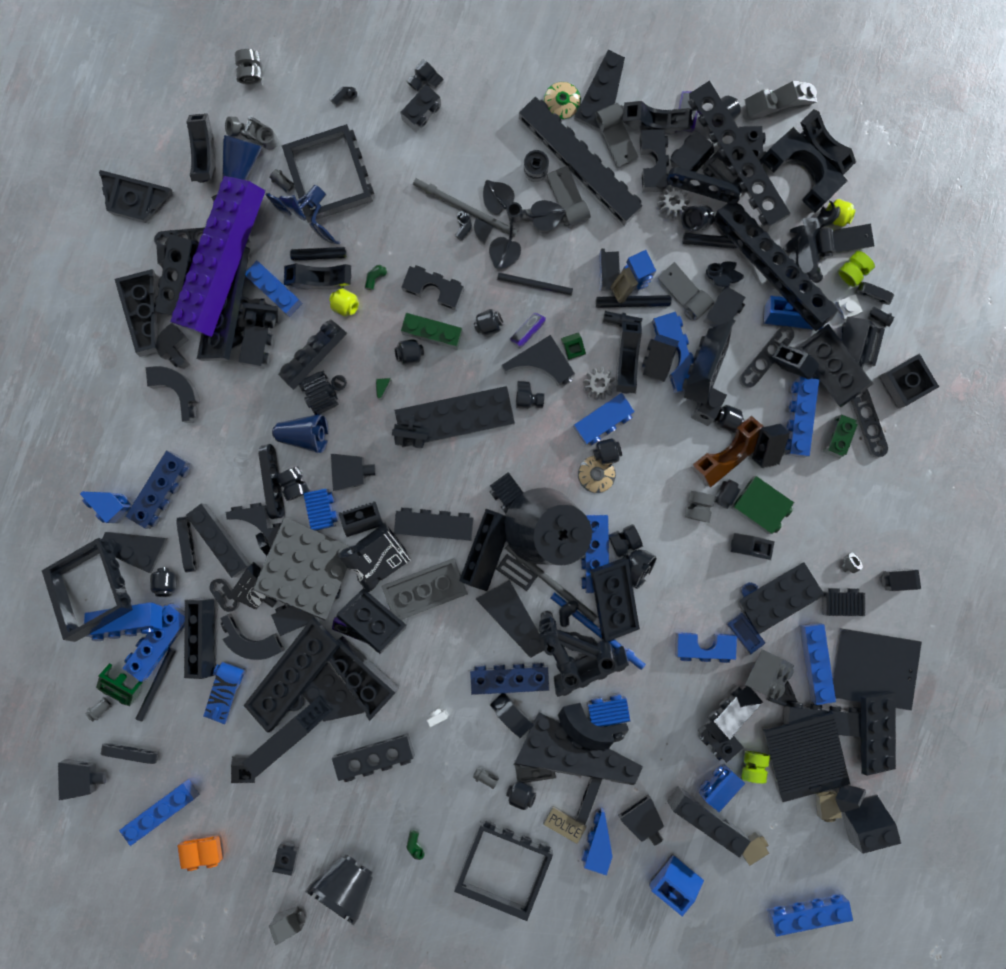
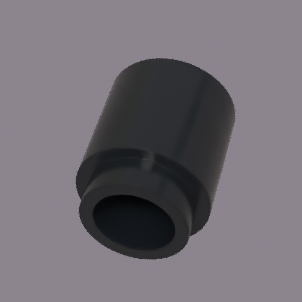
M730 479L727 482L723 481L715 495L716 499L714 502L728 509L730 505H733L741 490L738 488L739 484Z

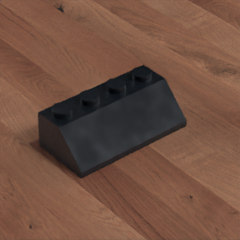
M729 321L710 328L706 336L701 337L699 344L701 349L696 350L693 360L695 364H691L688 371L689 379L685 378L683 382L684 398L707 404L729 347L733 322Z

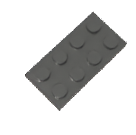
M454 558L382 585L391 612L400 620L467 595L464 583L459 581L461 575Z

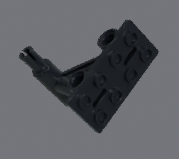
M545 611V615L544 612L541 613V620L539 622L541 644L547 655L554 656L557 662L556 666L560 674L554 676L555 694L557 697L569 695L575 689L587 687L591 682L605 679L609 674L623 671L629 666L624 646L613 649L610 642H605L604 640L599 641L594 646L557 630L556 621L550 611ZM564 646L586 656L575 660V658L568 656Z

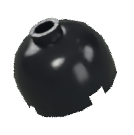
M642 549L635 550L630 555L625 554L623 557L629 561L632 585L636 589H639L646 581L644 578L647 574L650 575L657 560L654 554Z

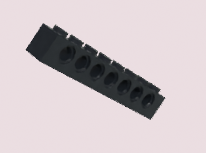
M710 80L689 93L690 100L688 103L693 111L697 110L700 115L698 117L699 122L703 128L707 127L710 131L708 134L713 144L717 143L719 146L718 152L723 160L727 159L730 164L728 169L732 176L738 177L740 181L738 185L742 192H747L750 197L748 202L752 209L758 210L760 214L758 218L763 226L767 225L770 229L789 217L790 211ZM710 103L713 105V108L710 111H705L702 106ZM719 119L723 122V125L721 127H714L712 122ZM725 136H731L733 142L725 144L722 139ZM735 152H740L743 158L741 160H734L732 155ZM749 168L753 171V175L745 177L742 171ZM755 185H761L763 192L759 194L754 193L752 188ZM770 201L773 204V208L765 210L762 204Z
M738 202L735 204L727 203L717 210L714 223L815 331L833 319L839 311L835 304L823 294L822 290L809 279L806 273L802 272L795 261L786 255L782 247L770 238V235L757 224V221L745 211L741 204H738Z

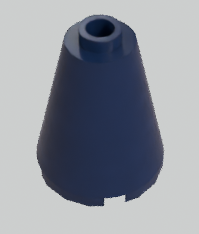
M224 135L222 180L224 176L246 180L261 152L262 146Z
M319 414L278 422L272 429L273 438L283 444L315 453H323L327 446L328 440H324L325 434H328V423L326 417Z

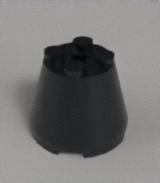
M345 855L344 857L340 856L308 886L305 892L310 896L315 893L316 900L343 919L348 916L347 921L355 925L373 877H371L373 872L364 866L359 868L355 865L357 862L355 859Z

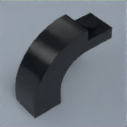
M643 101L624 102L623 122L637 130L664 129L665 134H675L678 130L691 129L693 110L690 108L662 110L652 108Z
M813 109L800 122L803 129L800 134L842 175L856 163L852 149L839 143L829 134L819 111Z
M295 263L284 266V285L306 289H341L346 285H351V265L348 264L332 267H312Z
M145 367L147 387L152 389L172 388L180 400L182 422L194 423L196 408L193 406V403H200V399L192 382L183 374L167 367Z
M227 614L220 618L223 631L229 634V636L222 640L232 652L243 658L262 660L275 656L285 650L277 633L263 640H251L242 634L232 614Z
M581 703L564 706L558 714L565 732L575 742L589 749L607 750L614 742L623 740L629 731L627 723L611 727H599L593 724L586 717Z

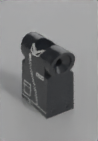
M386 523L376 528L356 545L350 546L338 554V557L345 566L357 574L358 582L367 592L372 591L380 580L385 579L411 561L407 549Z

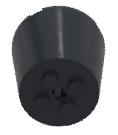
M544 487L530 489L522 493L512 502L505 517V537L509 547L519 558L532 564L561 566L572 564L584 556L591 544L592 528L587 516L566 495L555 489Z

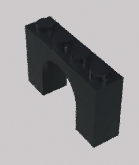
M794 127L770 147L760 159L773 173L784 163L790 161L804 166L813 178V188L802 201L814 213L848 181Z
M677 786L667 802L674 813L740 858L750 844V839L740 828L727 819L725 821L719 819L681 787Z

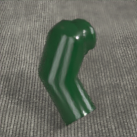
M376 265L368 271L365 289L374 290L376 279L379 276H386V267Z
M410 830L406 846L407 851L414 859L422 860L425 853L417 843L419 832Z

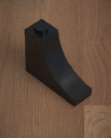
M551 335L501 365L505 374L523 368L541 371L552 378L557 386L561 384L566 386L573 381L572 377L575 375Z

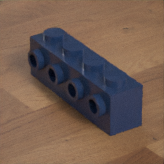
M166 450L125 517L145 529L155 527L160 519L158 517L159 514L170 503L168 501L170 496L179 489L180 485L178 483L181 478H185L189 473V465L191 463Z
M534 662L532 666H525L524 663H515L513 667H505V664L493 665L494 668H486V665L474 666V669L470 670L471 695L549 691L548 665H544V662Z

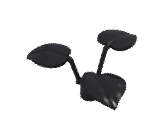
M486 180L483 188V200L486 208L493 214H500L505 209L510 220L509 239L498 237L490 244L489 254L496 269L508 268L516 263L521 255L520 244L512 241L514 222H519L523 215L528 218H533V225L536 229L544 232L551 231L565 215V209L555 202L541 200L531 206L533 214L531 215L526 210H522L519 203L514 202V191L509 185Z

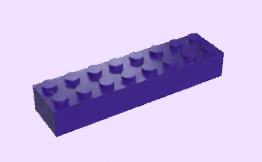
M223 177L170 322L212 337L266 190L247 180Z

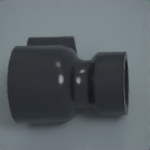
M422 59L414 69L415 75L410 76L406 82L418 92L422 88L423 82L437 88L444 79L427 61Z
M518 381L516 408L529 409L531 406H535L536 408L543 409L544 393L532 394L530 382Z

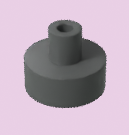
M227 117L225 121L226 134L228 136H238L240 130H243L245 127L244 123H240L237 117Z
M850 553L843 558L844 564L841 568L844 572L856 573L862 569V563L854 553Z

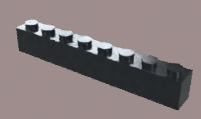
M535 96L519 112V119L565 166L568 165L569 170L625 226L641 211L643 206L641 199L635 194L632 195L628 191V186L623 181L619 182L614 177L615 173L601 163L602 161L595 153L592 154L588 150L587 144L582 140L579 141L575 137L574 131L568 126L565 127L561 123V118L556 113L552 114L548 110V105L542 99L539 100Z

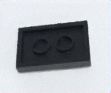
M364 588L336 615L340 621L379 654L407 626Z

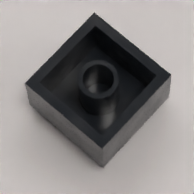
M920 353L879 375L898 409L939 388L938 383Z

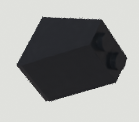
M877 794L864 797L859 808L841 812L849 842L862 854L901 844L897 825Z

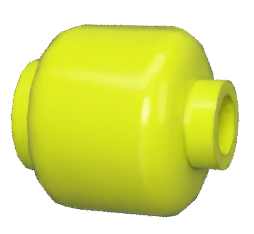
M836 199L833 203L836 207H840L841 212L832 224L845 227L847 224H851L856 210L852 203ZM830 203L828 204L826 211H830L832 209V205Z
M342 288L333 292L329 298L331 310L344 317L355 314L359 306L357 296Z

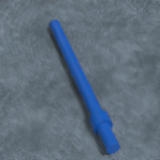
M555 592L550 597L560 607L567 603ZM578 610L572 614L574 618L602 639L601 629ZM615 639L608 641L614 649L622 646ZM625 648L628 662L630 661L642 670L646 664L637 658L632 650Z

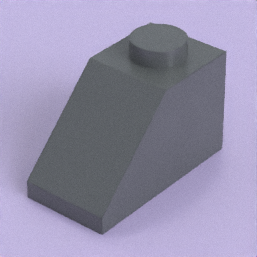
M298 906L277 913L271 921L269 929L275 945L280 944L302 930L305 916L302 911H299Z

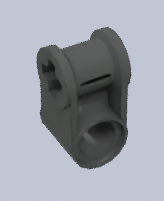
M248 116V122L244 129L240 130V134L265 149H274L278 144V138L274 131L254 117ZM271 135L270 140L264 141L266 136Z

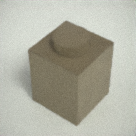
M834 790L815 794L817 816L825 822H834L836 818H842L841 811L835 800L838 793Z
M756 832L748 836L751 842L742 854L749 866L770 854L766 848L769 846L763 836L759 837Z

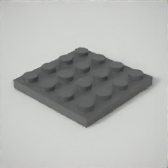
M284 517L252 590L317 618L327 620L347 571V567L338 557V554L350 546Z

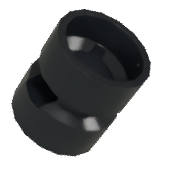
M530 151L524 159L525 177L532 182L542 181L548 173L549 159L543 151Z
M708 205L690 206L683 211L681 223L686 230L691 232L707 229L714 222V212Z
M298 466L275 476L279 486L284 488L282 492L286 501L296 499L302 496L303 493L310 491L306 482L301 480L303 475Z
M634 524L623 528L622 532L616 531L609 534V540L618 558L628 554L629 549L634 551L643 547Z

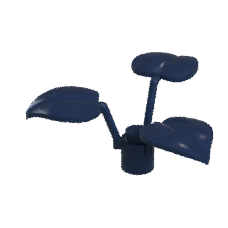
M314 185L299 200H296L295 195L277 198L270 193L265 194L281 213L291 216V212H293L303 221L306 220V217L301 209L305 205L311 209L316 207L311 219L312 223L309 224L312 230L321 239L329 243H341L336 241L323 226L316 222V216L321 207L319 203L326 196V193L317 185Z

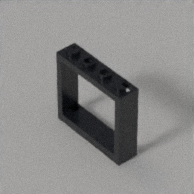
M347 124L281 145L298 198L300 199L305 195L306 190L293 152L342 136L346 137L364 193L321 206L316 220L373 201L371 197L374 194L371 183L367 184L365 177H368L366 167L360 164L359 159H362L359 147L355 148L354 141H357L353 129L349 130ZM305 205L302 208L307 222H311L315 209Z
M97 538L41 570L63 640L77 642L133 610L131 598L127 594L125 580L121 576L120 565L115 558L114 547L110 541ZM100 554L117 606L78 627L62 575Z
M320 696L242 762L246 771L249 770L254 778H256L305 737L331 712Z
M480 821L456 882L454 892L528 921L552 860L553 850L545 843L540 842V844L532 842V839L525 835L521 837L514 835V831L510 829H499L493 822ZM484 831L544 855L524 906L464 882Z

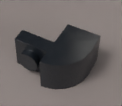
M170 323L158 335L156 341L157 352L161 358L165 360L169 358V361L176 368L179 366L185 369L190 365L178 351L189 339L177 325Z
M501 693L490 704L498 718L519 738L534 726L527 715L515 705L506 693Z

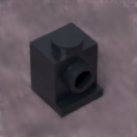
M232 756L231 783H255L254 776L249 770L246 771L242 763L246 758Z
M288 842L280 844L277 849L272 872L292 876L296 867L299 847H295V844ZM286 856L289 861L282 860V857Z

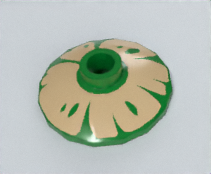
M558 82L547 89L544 94V102L548 105V110L552 114L556 113L561 119H568L576 114L581 104V96L574 85L568 82ZM565 96L566 100L562 101L559 97Z

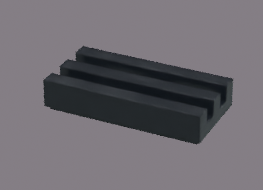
M874 326L864 364L876 366L885 331L884 328ZM876 332H877L878 335H877V339H876V343H875V347H874L872 359H871V361H869L870 355H871V351H872V347H873V343H874V339H875V335H876Z
M508 554L504 556L496 568L497 571L525 591L529 590L538 577ZM507 559L532 576L531 580L506 563ZM504 565L506 568H508L516 575L521 577L523 580L528 582V584L525 586L523 583H521L513 576L508 574L506 571L501 569L502 566Z

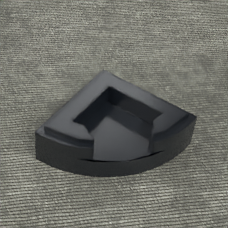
M476 218L474 231L478 240L485 245L493 230V226Z
M260 532L255 536L260 549L267 556L270 546L267 544L264 534Z

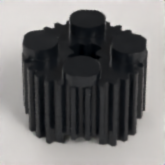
M324 370L306 377L299 384L301 391L305 392L307 396L304 400L308 408L312 409L314 415L324 413L339 405L337 394L330 382L326 381L328 376Z

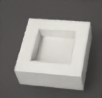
M856 294L836 302L843 320L847 319V316L852 317L863 312Z
M438 708L429 713L430 716L427 718V722L432 727L447 719L449 715L446 709L440 710Z

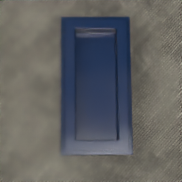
M742 612L726 623L750 655L766 643L760 634L756 633L752 624Z

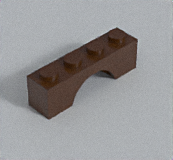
M750 416L737 427L734 440L725 450L717 454L706 453L693 464L699 478L710 488L754 452L758 440L757 437H759L758 434L761 431L760 428L764 426L753 416Z

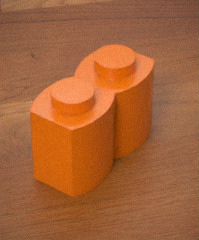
M219 836L187 840L177 845L181 869H187V871H194L199 869V866L205 865L206 868L216 867L223 859Z

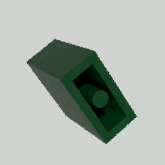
M753 476L731 509L767 534L777 533L782 527L781 521L784 517H788L794 509L792 506L795 502L759 477Z

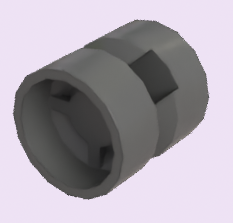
M254 49L237 50L235 52V64L238 66L236 68L237 82L242 84L261 82V69L258 67L260 66L259 51Z
M691 491L689 496L691 505L687 507L685 517L710 523L712 514L710 508L714 505L715 496Z

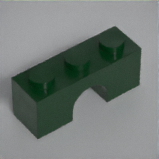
M410 313L405 314L401 328L402 335L420 340L421 338L439 343V345L458 350L463 332L461 327Z

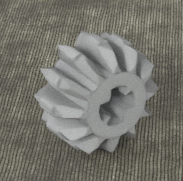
M671 186L670 191L665 188L663 194H660L658 197L661 201L657 203V206L662 207L659 211L660 214L666 212L665 218L672 215L673 220L677 218V215L681 217L683 211L690 203L689 199H685L688 195L687 192L681 194L682 189L678 188L675 191L673 186ZM672 200L676 201L674 206L671 205Z
M593 368V375L588 372L586 376L589 379L583 380L584 384H589L583 389L584 391L591 390L587 395L588 397H591L594 393L595 400H598L599 395L605 400V393L611 396L612 391L610 389H615L616 385L610 384L615 381V377L608 378L611 374L610 371L603 374L604 368H601L599 373L596 368ZM596 380L597 382H599L600 380H602V385L604 387L602 388L600 386L599 388H597L595 386L596 383L594 381Z

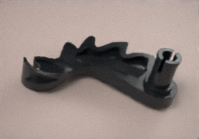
M830 200L829 203L832 205L830 211H826V208L822 206L816 218H803L804 225L790 229V233L796 236L788 241L783 248L786 253L792 252L788 257L793 259L802 272L806 273L814 283H819L823 279L822 272H820L821 266L815 236L821 228L832 224L841 212L840 207H836Z

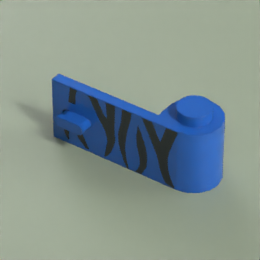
M222 662L221 665L217 664L213 675L216 677L203 717L226 724L236 690L242 682L245 670Z

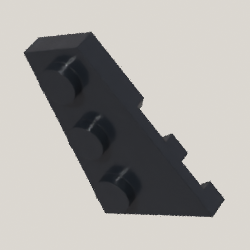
M105 532L102 539L110 541L113 545L115 558L145 572L152 573L168 538Z

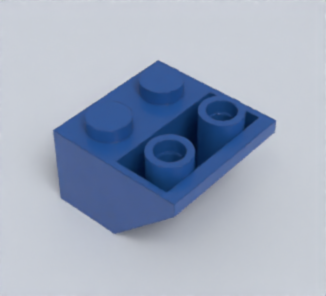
M85 491L80 493L84 498L82 500L88 508L94 509L96 512L95 516L102 523H119L125 518L132 506L129 500L120 493Z
M725 764L715 769L713 772L714 776L701 785L699 792L702 798L718 812L745 785V782Z
M673 854L649 886L655 895L683 917L695 902L704 879Z

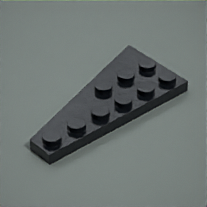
M540 712L537 714L533 723L534 726L530 729L513 764L575 776H587L593 779H605L629 785L636 784L643 768L642 765L611 749L594 750L578 744L565 732L561 723Z

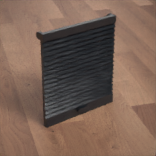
M841 628L833 676L835 698L861 702L862 696L891 691L895 693L896 708L912 711L922 641Z
M832 710L819 716L767 730L763 729L782 802L850 785Z

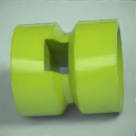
M858 250L849 258V262L844 263L840 267L838 275L846 284L855 288L863 281L864 276H867L875 268V264L868 255Z
M744 751L743 762L746 766L742 768L741 779L752 783H767L768 772L765 768L769 766L770 755L757 751Z

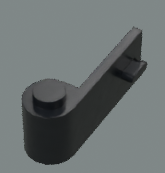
M871 223L837 230L832 228L821 229L815 236L818 256H821L822 259L833 257V254L875 246Z

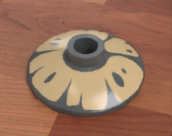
M594 456L586 458L580 464L578 470V479L581 486L592 493H602L608 490L614 484L616 478L614 465L603 466L599 460L595 461ZM596 470L601 472L599 478L594 476Z

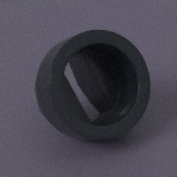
M336 375L331 380V386L335 390H343L347 386V380L343 375ZM338 379V380L344 382V385H341L340 383L335 382V380Z

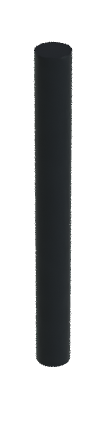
M498 273L497 280L570 296H572L573 288L504 273Z
M168 649L135 718L136 720L143 721L176 650Z

